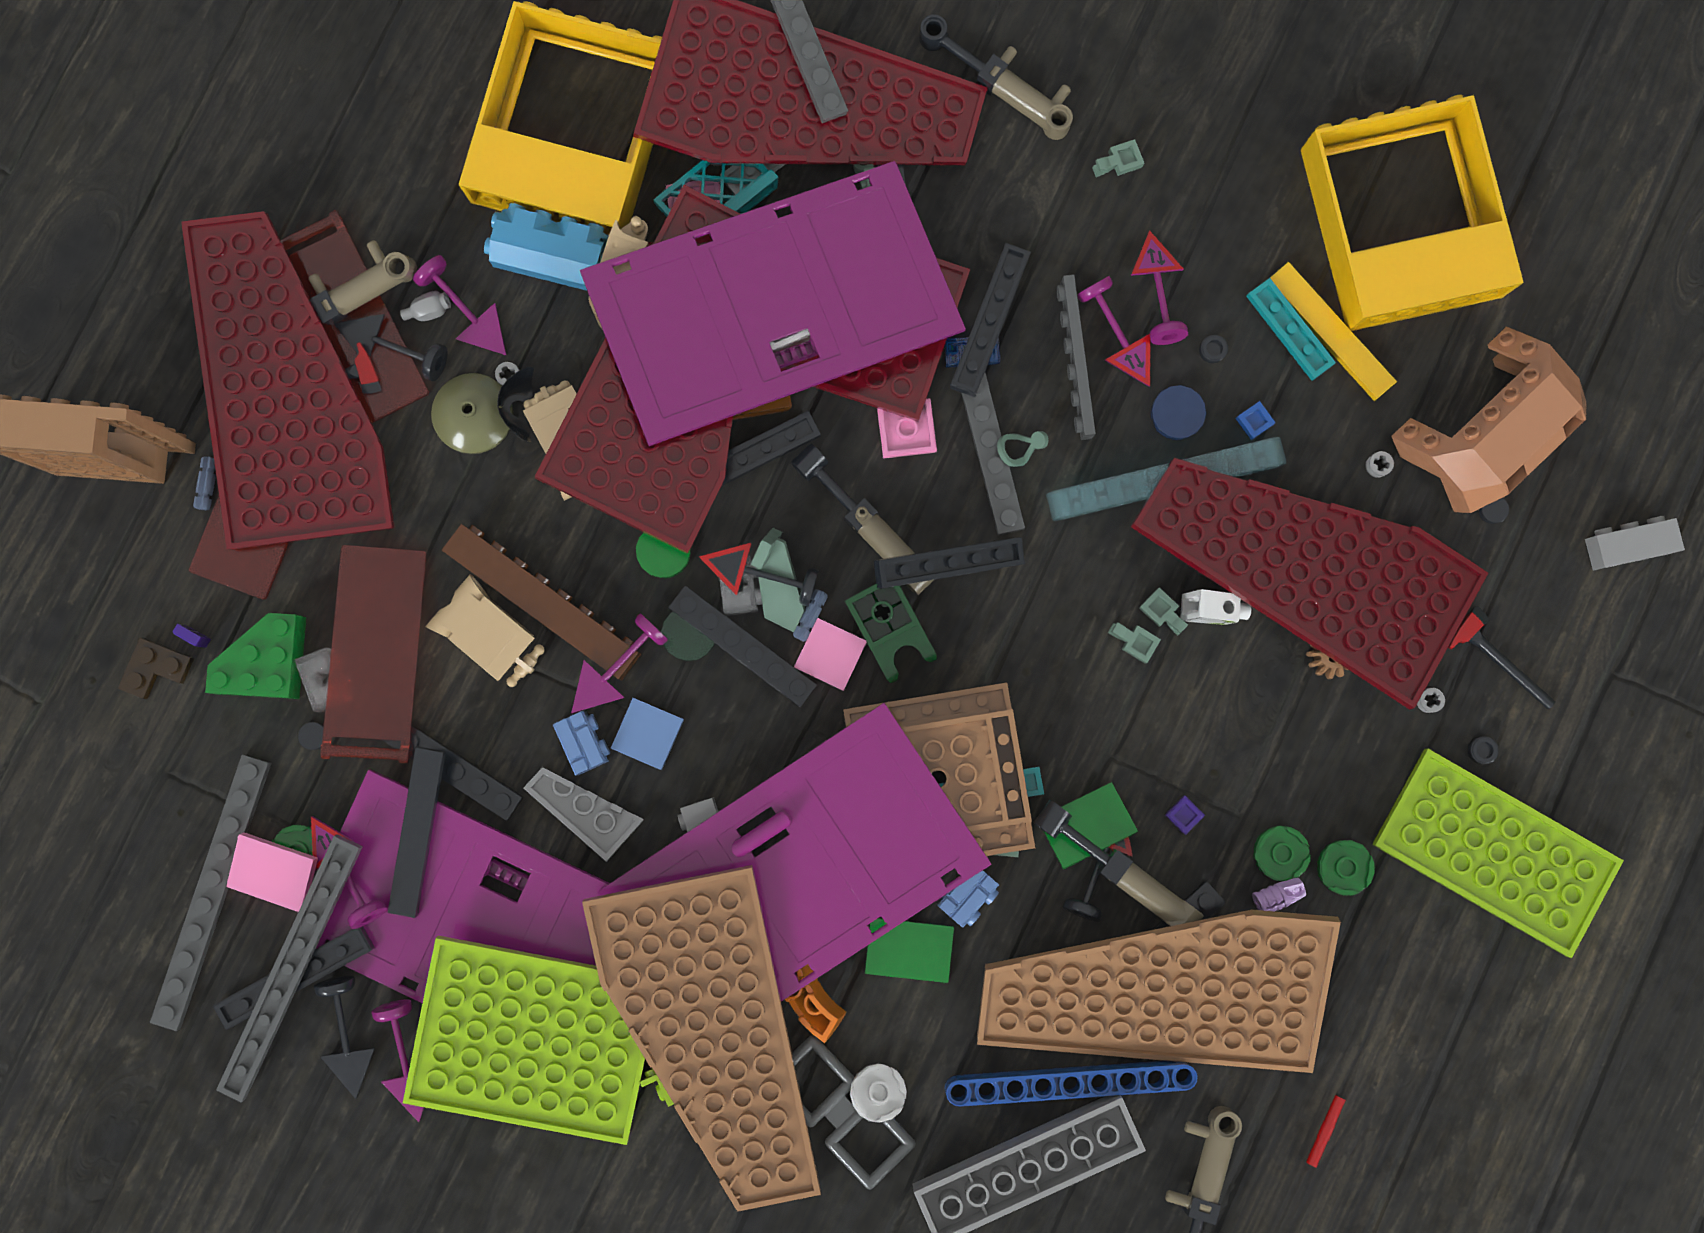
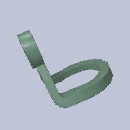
M1043 431L1034 432L1031 437L1015 433L1006 434L999 438L997 449L1001 459L1008 466H1024L1035 448H1045L1049 440L1047 434ZM1006 440H1021L1031 443L1023 457L1014 460L1005 451Z

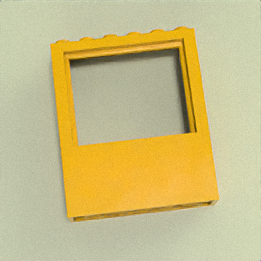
M513 1L459 186L472 204L502 211L503 209H508L510 203H516L525 207V210L546 211L552 215L551 220L554 222H561L562 217L567 216L576 219L579 224L587 226L589 223L598 224L604 227L603 233L609 235L615 220L618 221L620 229L631 222L653 143L633 137L626 162L509 132L508 127L535 39L653 70L662 37L653 36L652 38L642 35L634 29H627V31L618 29L608 22H601L599 24L581 15L572 17L565 15L558 9L550 8L546 10L538 8L537 5L531 2L524 1L519 3Z
M1456 95L1440 103H1437L1435 100L1428 101L1420 107L1413 109L1410 106H1405L1395 110L1394 113L1385 115L1384 112H1377L1362 120L1350 118L1335 126H1332L1330 123L1323 124L1315 128V131L1301 148L1344 322L1351 331L1500 299L1524 283L1474 95L1468 97ZM1445 131L1470 227L1351 253L1326 156Z

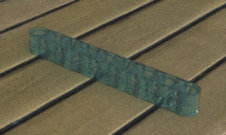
M1280 437L1183 459L1187 462L1205 466L1208 470L1233 477L1257 473L1287 464ZM1169 463L1050 492L1046 496L1053 521L1064 520L1146 500Z

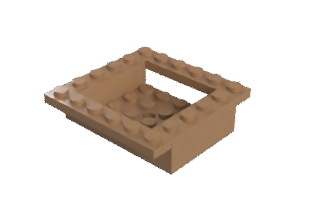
M0 394V455L57 476L164 484L168 452L195 454L196 443L187 439V435L175 433V429L164 427V423L154 422L152 417L141 416L140 411L130 410L129 406L125 404L110 403V407H99L100 404L97 402L80 401V405H73L68 400L52 398L51 403L41 402L39 398L22 396L20 401L12 400V397ZM109 424L116 427L115 432H108Z
M1007 683L885 703L930 772L933 773L936 770H940L945 773L947 780L941 788L986 856L1035 848L1030 807ZM882 703L843 709L846 727Z

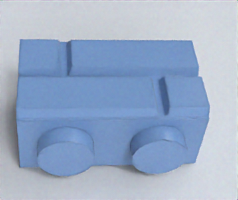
M581 711L553 724L575 775H581L609 762L607 755L610 754V751L604 739L599 741L595 730L599 729V726L593 714L588 715L587 711Z
M982 870L944 895L936 904L961 927H964L966 924L971 926L981 915L978 909L984 902L989 905L999 893L996 888L999 884Z

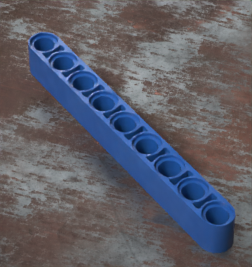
M1153 1061L969 1074L950 1077L945 1084L947 1099L954 1106H973L1186 1091L1192 1089L1197 1083V1073L1187 1062ZM1183 1068L1187 1069V1078L1181 1082L1177 1081V1072ZM1152 1071H1160V1079L1156 1083H1149L1148 1075ZM1127 1072L1132 1073L1131 1083L1121 1085V1075ZM1098 1074L1104 1075L1105 1081L1103 1085L1093 1087L1091 1084L1093 1077ZM1067 1077H1076L1077 1084L1074 1088L1065 1089L1063 1087V1082ZM1039 1079L1049 1080V1086L1046 1090L1038 1091L1035 1089V1084ZM1011 1081L1021 1082V1088L1018 1092L1010 1093L1007 1091V1086ZM986 1082L993 1084V1091L989 1095L979 1093L981 1084ZM957 1084L963 1085L966 1088L965 1093L961 1097H954L950 1093L953 1086Z

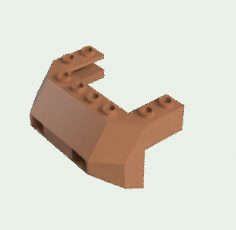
M1505 327L1488 344V348L1499 353L1492 359L1495 367L1516 377L1452 438L1412 418L1391 436L1401 458L1441 478L1454 512L1472 513L1507 496L1586 420V399L1580 379L1550 344Z

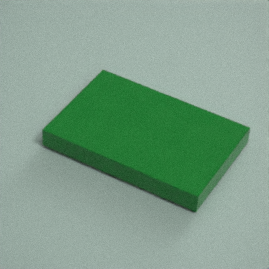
M1112 782L1062 806L1064 810L1072 815L1068 824L1102 850L1138 833ZM1043 831L1063 870L1091 856L1062 833L1054 839Z
M877 918L870 923L872 933L887 924L883 918ZM904 921L868 945L865 974L948 983L954 926Z

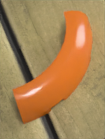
M807 964L795 973L800 981L812 973L813 970ZM815 979L785 999L799 1016V1021L823 1043L831 1037L847 1013L829 997L818 979Z

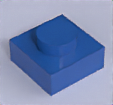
M1260 401L1235 418L1251 440L1275 424V421Z

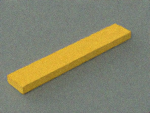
M1289 262L1270 277L1313 334L1374 401L1397 382Z

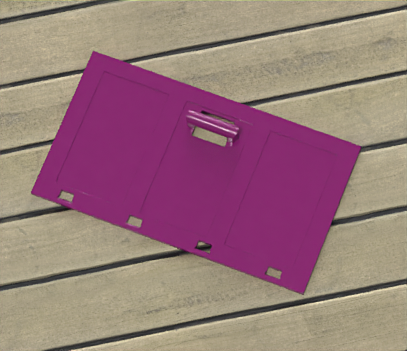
M895 161L580 270L648 446L966 330ZM869 179L870 187L857 191L854 183ZM788 206L791 207L792 214L780 218L777 217L776 210ZM707 234L711 235V242L697 246L696 238ZM626 262L630 263L631 270L616 275L613 267ZM808 329L810 334L809 341L773 353L770 342ZM817 355L819 356L818 359L806 362L804 364L795 366L782 372L780 370L781 368L792 365L794 363L806 360Z
M884 702L599 890L598 894L601 896L752 865L780 999L783 1001L992 864ZM769 807L773 808L776 813L773 817L744 836L740 835L737 828ZM784 829L788 831V836L756 857L754 856L752 850ZM955 868L961 876L945 885L941 877ZM882 917L887 924L872 933L868 924ZM808 964L813 972L799 981L795 972Z
M371 769L367 771L340 833L363 846L350 873V877L365 904L381 900L387 907V911L376 920L363 926L375 948L344 966L420 1003H423L435 939L438 935L596 966L582 901L586 898L600 896L598 891L610 883L438 801L418 916L411 918L387 913L409 787ZM493 856L531 873L530 876L493 859ZM489 875L522 891L518 902L481 885L483 878ZM345 884L316 948L324 945L328 940L331 941L351 930L348 918L359 906L347 884ZM405 977L419 983L416 991L401 984Z

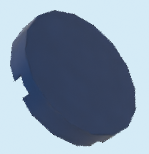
M1182 385L1170 386L1161 391L1153 401L1151 408V419L1156 430L1164 437L1173 440H1182L1196 434L1204 424L1206 416L1205 403L1201 396L1192 388Z

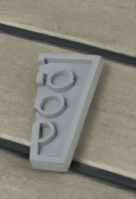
M543 767L524 787V790L606 862L644 821V819Z

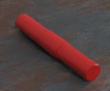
M1337 1095L1334 1096L1306 1163L1316 1168L1346 1101Z

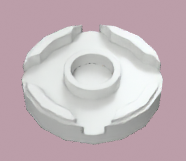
M874 1064L863 1068L856 1074L851 1083L850 1096L853 1107L860 1116L868 1121L883 1122L893 1119L901 1112L907 1090L904 1080L898 1071L884 1064Z

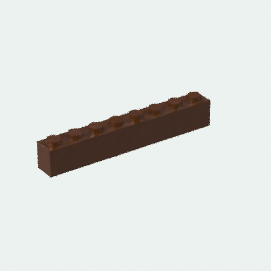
M461 524L442 549L443 552L606 671L634 643L626 636L621 640L614 635L617 629L603 620L599 624L592 619L595 613L581 604L579 608L570 603L573 597L559 588L557 592L548 587L551 581L537 572L533 576L526 571L529 565L515 556L511 560L504 555L507 549L493 540L489 544L482 539L485 533L474 525L467 528ZM635 651L613 676L622 681L641 654Z

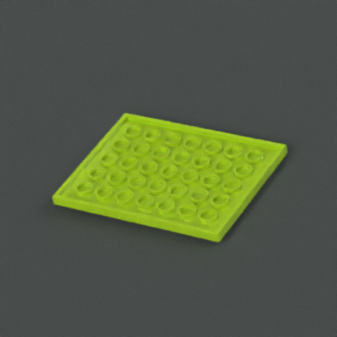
M438 935L435 939L403 1103L627 1145L645 1058L630 1035L629 1028L611 998L601 987L596 966Z

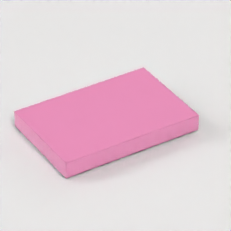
M241 833L238 836L226 887L299 912L312 884L318 858L247 833Z

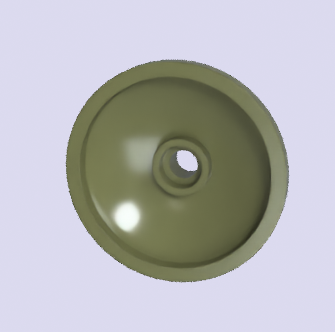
M476 373L459 375L445 383L435 396L431 411L433 427L439 438L450 448L466 454L483 453L499 445L510 431V428L505 424L498 412V407L502 408L497 406L498 394L502 386L491 377ZM511 404L510 410L513 414V405ZM472 406L471 413L465 414V407Z

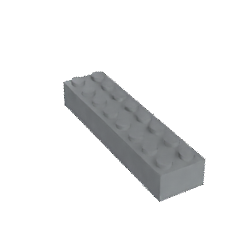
M1121 1095L1104 1096L912 1185L931 1233H967L1146 1150Z

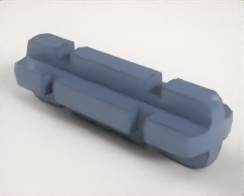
M202 457L200 463L202 471H199L195 492L198 493V496H195L193 506L199 510H209L212 501L209 497L213 495L216 474L213 473L216 469L214 458Z
M817 589L814 590L811 597L812 601L809 607H806L799 621L801 624L796 627L793 633L795 638L803 642L807 641L810 635L809 630L813 628L822 610L820 607L825 604L828 598L825 592Z

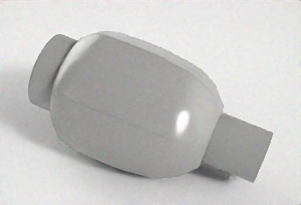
M431 291L415 298L409 308L400 310V314L404 321L411 318L419 321H428L442 316L446 309L451 308V303L445 292Z

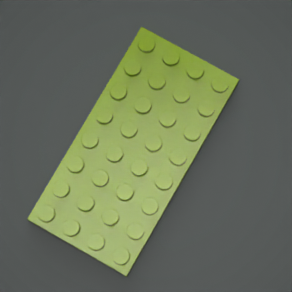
M1424 749L1372 844L1570 958L1573 957L1624 861L1430 749Z

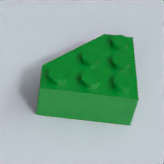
M266 614L208 665L205 693L299 699L306 617L295 614Z

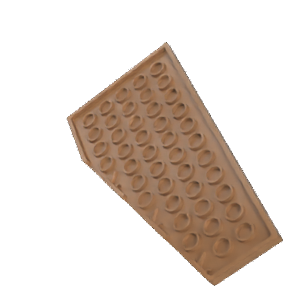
M749 865L583 899L582 904L600 985L611 998L650 1068L652 1067L694 1141L699 1144L737 1212L821 1195L753 866Z
M1248 910L985 964L977 1045L1313 1073L1341 922L1338 917Z

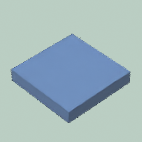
M632 698L611 749L662 770L684 719Z

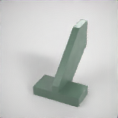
M772 528L762 539L751 565L757 567L758 570L797 580L786 541L780 539L783 532ZM758 577L764 618L794 632L805 611V606L799 602L800 589Z

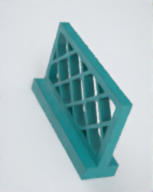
M702 160L654 199V204L667 217L671 209L663 202L670 196L678 197L680 193L678 190L684 184L686 185L690 180L702 181V194L713 200H720L721 204H723V201H727L724 204L725 206L743 214L750 211L777 189L778 176L772 169L768 170L763 164L710 163ZM710 164H721V176L705 175L706 167ZM725 165L741 166V177H724ZM744 166L756 167L761 175L756 179L743 178ZM705 181L721 182L720 194L704 193ZM724 183L740 184V191L735 196L723 195Z

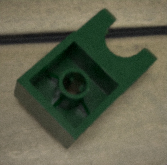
M877 584L845 600L886 679L891 684L896 682L899 676L894 663V654L900 647L905 645L913 646L919 650L926 661L933 662L937 660V655L900 586L877 588ZM879 604L890 608L891 612L887 613L889 617L885 620L882 617L877 618L874 612L878 611L876 606Z

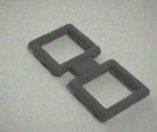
M810 1035L792 1052L794 1066L813 1049L843 1082L812 1113L803 1105L807 1126L814 1127L825 1116L836 1127L826 1138L825 1145L866 1189L871 1190L915 1147V1140L894 1118L883 1121L882 1123L902 1144L869 1175L839 1143L863 1119L853 1107L852 1101L846 1096L851 1091V1083L855 1077L816 1036Z

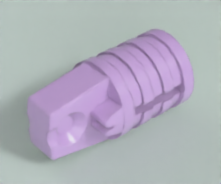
M1299 878L1279 882L1259 892L1252 893L1258 910L1274 912L1283 907H1288L1306 896L1304 884Z

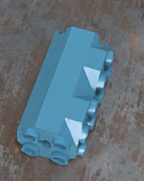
M510 203L508 209H503L501 213L495 212L493 214L491 238L488 237L484 245V253L489 254V261L493 267L587 291L580 270L601 262L609 235L603 233L604 227L595 223H589L588 226L579 224L576 219L567 216L562 217L561 222H554L551 220L552 215L543 210L528 211L525 210V207L516 203Z

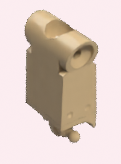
M635 216L629 224L620 229L618 221L615 220L601 262L649 246L648 242L645 241L648 234L646 222L641 220L640 217ZM629 262L613 267L616 275L631 270ZM589 296L590 306H591V308H592V311H593V313H594V315H595V318H596V320H597L599 326L601 327V324H600V322H599V319H598V317H597V314H596V312H595V309H594V307H593V304H592L591 299H590V296Z
M562 381L557 386L541 387V391L536 393L534 398L526 400L523 405L525 408L523 412L545 453H547L568 412V408H570L576 396L574 388L568 381ZM561 492L564 501L572 497Z
M471 574L455 591L451 603L440 609L425 626L447 637L497 681L501 679L514 662L517 663L513 675L507 678L506 682L509 687L516 686L520 678H524L528 673L531 674L535 670L533 667L537 663V658L544 653V647L538 644L530 654H526L523 659L520 657L535 639L534 635L491 600Z

